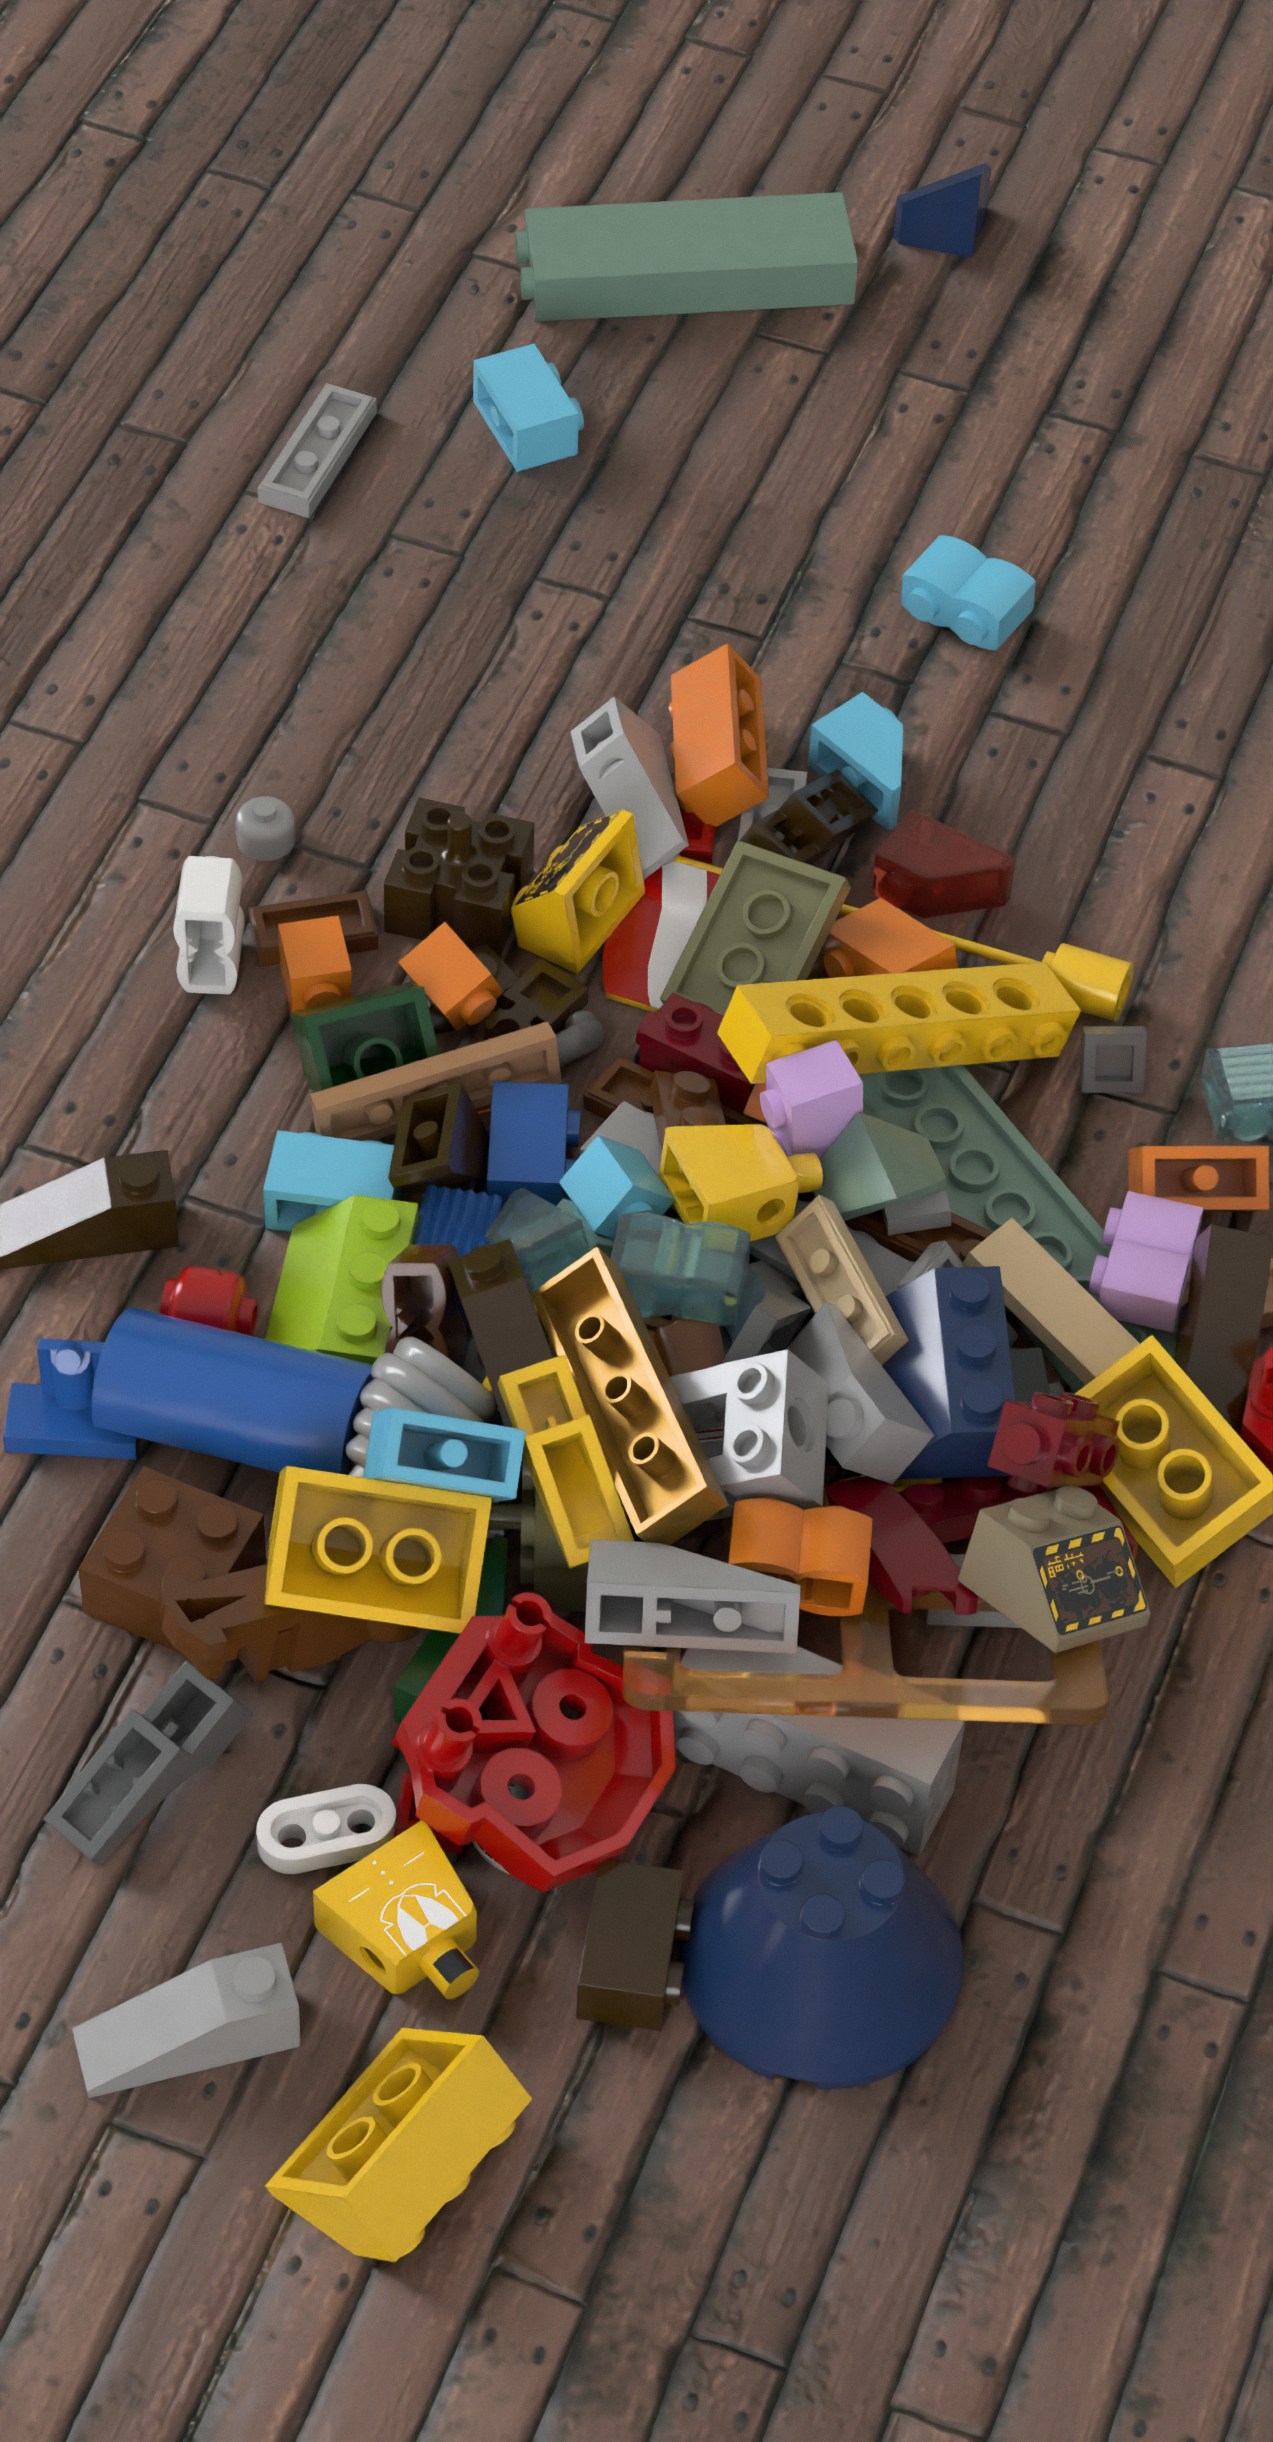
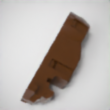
M268 1564L189 1583L180 1572L161 1577L158 1590L160 1617L164 1618L162 1631L173 1647L189 1658L195 1668L207 1680L219 1678L225 1662L237 1659V1656L255 1682L267 1679L270 1670L286 1666L289 1672L293 1673L324 1665L364 1642L371 1640L384 1643L403 1642L414 1638L423 1629L265 1605Z

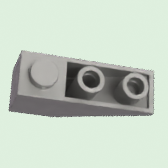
M614 696L570 732L579 769L605 816L622 809L633 813L643 880H645L661 866L672 862L689 843L661 735Z

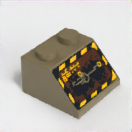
M1063 1486L1053 1491L1026 1498H1018L1011 1502L984 1508L979 1511L958 1581L1053 1652H1061L1147 1626L1151 1615L1122 1522L1097 1504L1096 1497L1090 1492L1074 1486Z

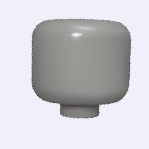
M260 796L250 799L238 810L235 822L236 842L239 850L247 857L257 861H272L282 858L291 851L295 845L296 837L295 817L291 807L284 801L275 797Z

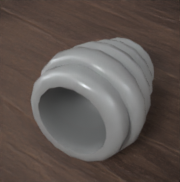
M414 1337L401 1339L397 1343L393 1354L384 1353L377 1358L371 1368V1375L374 1380L366 1385L361 1392L360 1401L364 1409L356 1414L353 1419V1429L358 1435L346 1445L347 1456L356 1465L349 1475L364 1477L373 1412L394 1407L487 1423L497 1412L498 1406L495 1397L474 1377L430 1345Z

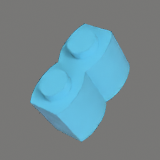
M939 535L902 575L901 605L920 621L929 622L936 626L949 627L961 640L968 644L988 650H998L1034 609L1036 581L1027 572L1010 562L996 558H987L977 548L961 539Z

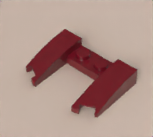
M864 1476L824 1485L822 1507L841 1506L865 1514L873 1519L868 1582L901 1613L911 1614L912 1597L924 1596L928 1591H939L954 1605L955 1615H971L977 1613L978 1596L958 1581L960 1569L942 1543L971 1537L981 1509L1011 1502L1018 1498L1034 1496L1035 1494L1009 1486L1008 1480L1010 1476L958 1478L931 1485L914 1484L900 1492H897L887 1482ZM1077 1486L1093 1494L1097 1499V1504L1121 1520L1134 1560L1137 1556L1138 1543L1100 1486Z

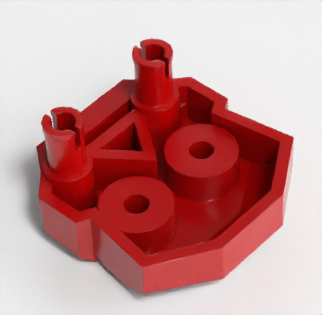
M524 1592L512 1599L511 1602L513 1603L508 1605L505 1615L471 1617L402 1720L391 1745L402 1750L410 1768L416 1817L459 1846L468 1845L473 1839L511 1876L542 1892H546L597 1871L598 1863L604 1860H619L676 1769L673 1702L671 1688L592 1653V1644L585 1643L584 1632L552 1613L548 1602L543 1597L535 1593ZM566 1705L574 1708L578 1712L580 1719L571 1720L566 1718L561 1713L560 1706ZM482 1707H484L489 1720H482L480 1714ZM519 1785L523 1787L528 1793L529 1798L526 1800L515 1798L510 1794L508 1786Z

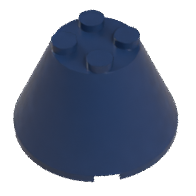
M834 1806L823 1813H814L797 1818L748 1844L714 1868L692 1898V1900H695L689 1941H679V1962L685 1963L682 1987L686 2000L696 2020L710 2039L729 2057L761 2076L774 2080L776 2074L795 2080L817 2082V2089H841L869 2084L902 2070L918 2059L941 2035L951 2018L963 1974V1947L955 1917L946 1899L932 1880L886 1835L872 1824L862 1820L861 1816L851 1808Z

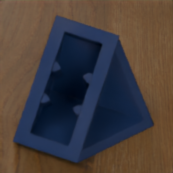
M984 163L897 196L893 238L898 244L972 258L987 211L991 168Z

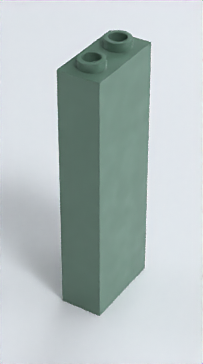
M843 192L525 209L524 231H515L517 264H526L527 266L520 268L522 300H532L535 322L851 305L855 303L858 260Z

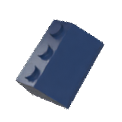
M1000 1266L933 1268L885 1296L909 1341L888 1359L882 1367L935 1435L897 1480L1010 1476L1008 1473L987 1466L1005 1402L1016 1401Z

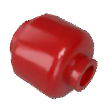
M187 1266L182 1270L177 1279L168 1278L166 1281L159 1314L253 1336L257 1323L259 1301L257 1298L248 1297L246 1280L238 1273L199 1266Z

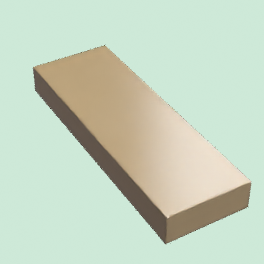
M818 1195L775 1238L815 1314L826 1301L835 1304L882 1366L909 1339L836 1205L832 1200Z
M1010 1218L972 1249L963 1262L966 1267L1000 1266L1004 1304L1085 1385L1140 1344L1013 1218Z

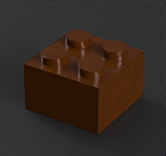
M143 1466L78 1568L83 1612L179 1652L173 1647L162 1631L164 1618L160 1617L158 1600L161 1577L180 1572L189 1583L263 1565L266 1561L264 1514Z

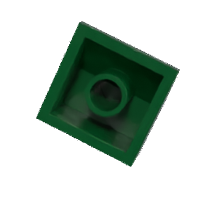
M404 983L290 1012L303 1072L312 1093L439 1055L423 986Z

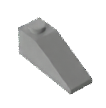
M826 1301L787 1349L829 1383L826 1446L842 1468L893 1484L935 1435L836 1305Z
M591 1539L587 1576L585 1643L797 1654L800 1585L663 1543Z
M282 1943L211 1959L72 2028L88 2098L301 2047L299 2005Z

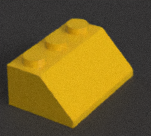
M286 1466L279 1474L269 1539L265 1605L461 1634L476 1612L492 1497Z
M401 2028L268 2181L265 2187L273 2197L352 2254L396 2262L400 2257L411 2252L421 2242L425 2234L426 2225L441 2207L463 2192L470 2182V2173L488 2151L501 2144L510 2136L516 2125L515 2119L530 2103L532 2098L484 2036Z

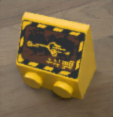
M622 809L582 825L565 845L558 846L552 852L547 866L530 886L527 885L518 892L511 907L518 947L576 974L583 969L645 894L633 813Z

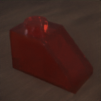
M911 809L875 853L871 894L881 897L893 906L902 908L921 918L1002 907L1007 904L1011 897L1016 858Z

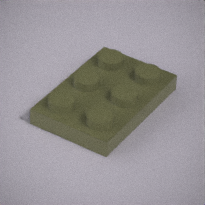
M737 840L660 997L661 1002L664 1004L671 993L674 992L693 1002L705 1004L716 1013L724 1016L737 985L807 980L851 889L847 878Z

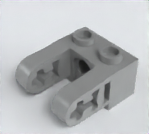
M788 1349L670 1376L695 1432L725 1426L723 1455L708 1458V1461L729 1505L706 1521L733 1516L735 1501L743 1499L771 1497L795 1505L803 1510L823 1506L829 1383Z

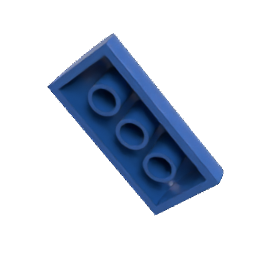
M132 1307L126 1309L113 1324L99 1357L92 1390L93 1426L279 1473L286 1466L349 1475L354 1463L347 1456L346 1445L358 1435L353 1429V1419L356 1414L364 1409L360 1401V1395L363 1388L374 1380L371 1375L373 1365Z

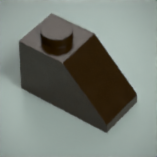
M462 1082L403 1096L388 1176L393 1188L425 1193L426 1187L431 1184L437 1188L444 1186L456 1188L465 1186L472 1181L484 1179L490 1137Z

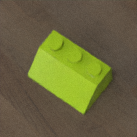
M353 1195L293 1225L265 1339L373 1365L377 1358L385 1353L386 1342L393 1328L387 1319L382 1303L383 1276L388 1264L409 1244H413L418 1223V1203Z

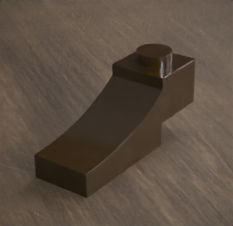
M836 769L793 792L778 810L754 822L739 841L808 865H813L836 845L863 828L879 810ZM733 848L726 854L728 858L730 857Z

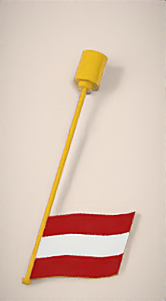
M678 855L672 862L661 866L644 880L645 894L607 938L603 951V987L607 999L647 1011L653 1010L657 1012L663 1005L660 997L724 868ZM843 904L838 915L845 917L860 908ZM935 931L955 944L956 950L1007 965L1040 962ZM1062 943L1056 953L1046 952L1042 962H1046L1079 1006L1081 1012L1114 1022L1119 1019L1130 991L1134 973L1133 963L1066 943Z

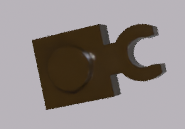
M540 958L502 994V1010L492 1013L485 1021L484 1041L547 1021L556 1035L564 1027L566 1019L572 1013L582 1010L588 1004L589 987Z

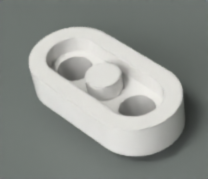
M354 1784L277 1801L267 1807L258 1819L256 1834L259 1855L263 1862L271 1869L285 1874H299L359 1861L394 1838L396 1829L395 1805L386 1792L368 1784ZM360 1823L372 1827L370 1831L360 1834L350 1830L352 1826ZM289 1838H297L304 1842L301 1846L294 1848L281 1845L283 1841Z

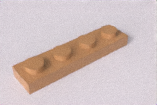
M547 1021L309 1094L316 1134L358 1141L377 1140L396 1134L403 1096L462 1082L475 1109L492 1104L493 1081L561 1083L556 1036Z

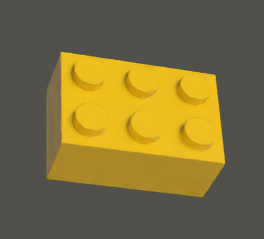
M1153 1335L1075 1393L1076 1395L1099 1402L1098 1414L1120 1421L1115 1437L1119 1441L1118 1458L1110 1474L1103 1478L1100 1488L1105 1492L1135 1540L1175 1588L1273 1514V1475Z

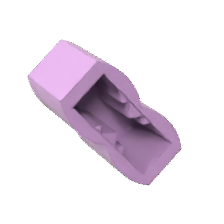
M1128 1191L1122 1210L1112 1207L1109 1210L1102 1245L1110 1246L1111 1251L1109 1257L1097 1255L1091 1275L1089 1293L1100 1295L1099 1304L1116 1320L1173 1333L1192 1266L1194 1240L1200 1233L1204 1208Z

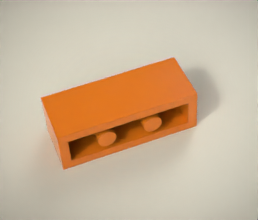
M727 643L671 675L672 701L669 703V711L673 719L674 741L671 742V751L675 759L676 781L673 785L677 801L687 813L694 812L705 824H712L715 827L769 798L761 677Z

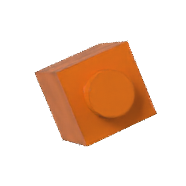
M339 915L278 924L280 967L291 1012L353 997L352 969Z
M446 922L440 925L398 962L415 985L424 987L426 997L457 1032L466 1024L474 1025L487 1017L496 1006V998L504 992L489 970Z

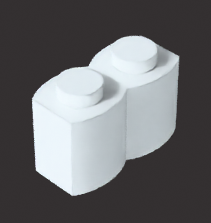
M188 856L183 864L173 932L179 946L176 968L177 977L186 992L230 995L236 986L245 918L239 905L242 890V874L233 858Z

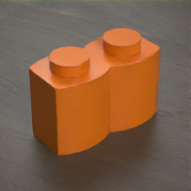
M771 1497L738 1500L734 1504L727 1563L800 1585L799 1608L802 1610L826 1616L862 1614L868 1585L873 1519L865 1514L841 1506L817 1507L803 1510L795 1505Z

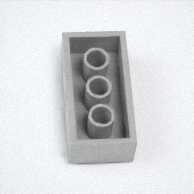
M798 1646L797 1654L688 1648L674 1671L672 1694L675 1748L679 1749L685 1757L698 1764H713L736 1774L745 1783L758 1791L781 1794L803 1804L812 1814L823 1813L834 1806L851 1808L861 1816L862 1820L879 1829L898 1848L920 1856L954 1792L966 1719Z

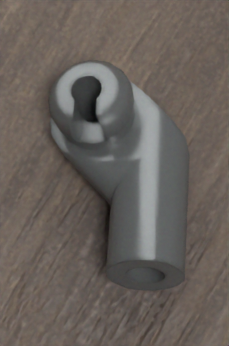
M580 1010L572 1013L565 1021V1030L555 1035L559 1064L562 1067L597 1051L602 1046L605 1033L603 1024L596 1021L593 1013Z

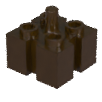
M418 797L405 829V850L397 849L384 881V932L424 940L446 922L471 951L486 943L501 958L514 924L511 914L514 899L518 892L529 884L534 871L535 823L489 812L486 819L481 823L472 821L470 816L465 814V807Z

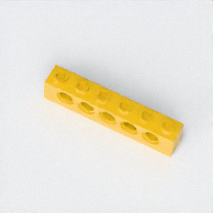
M1046 962L737 985L717 1034L750 1083L755 1084L766 1083V1063L834 1040L838 1041L857 1074L1059 1057L1081 1009Z

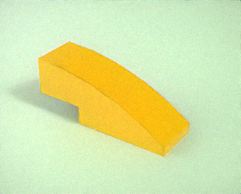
M565 1354L501 1375L497 1383L512 1427L526 1430L523 1456L569 1569L589 1562L591 1539L635 1542L590 1414L586 1415Z

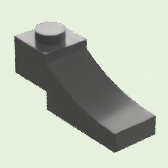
M765 1260L746 1265L745 1269L738 1266L731 1272L719 1291L717 1299L724 1304L715 1318L716 1322L726 1328L732 1340V1346L722 1361L723 1363L782 1351L788 1348L812 1308L800 1300L804 1291L798 1281Z
M185 1660L142 1715L134 1709H130L43 1820L91 1861L103 1866L136 1826L173 1790L205 1765L209 1768L213 1766L254 1713L213 1679L207 1680L194 1665Z

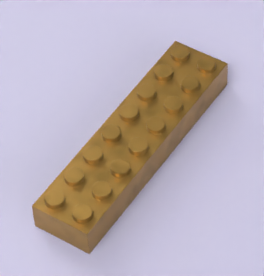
M598 1247L594 1248L533 1291L531 1297L557 1356L563 1354L566 1356L586 1415L590 1414L614 1485L636 1535L645 1542L663 1543L670 1546L729 1504L619 1266Z

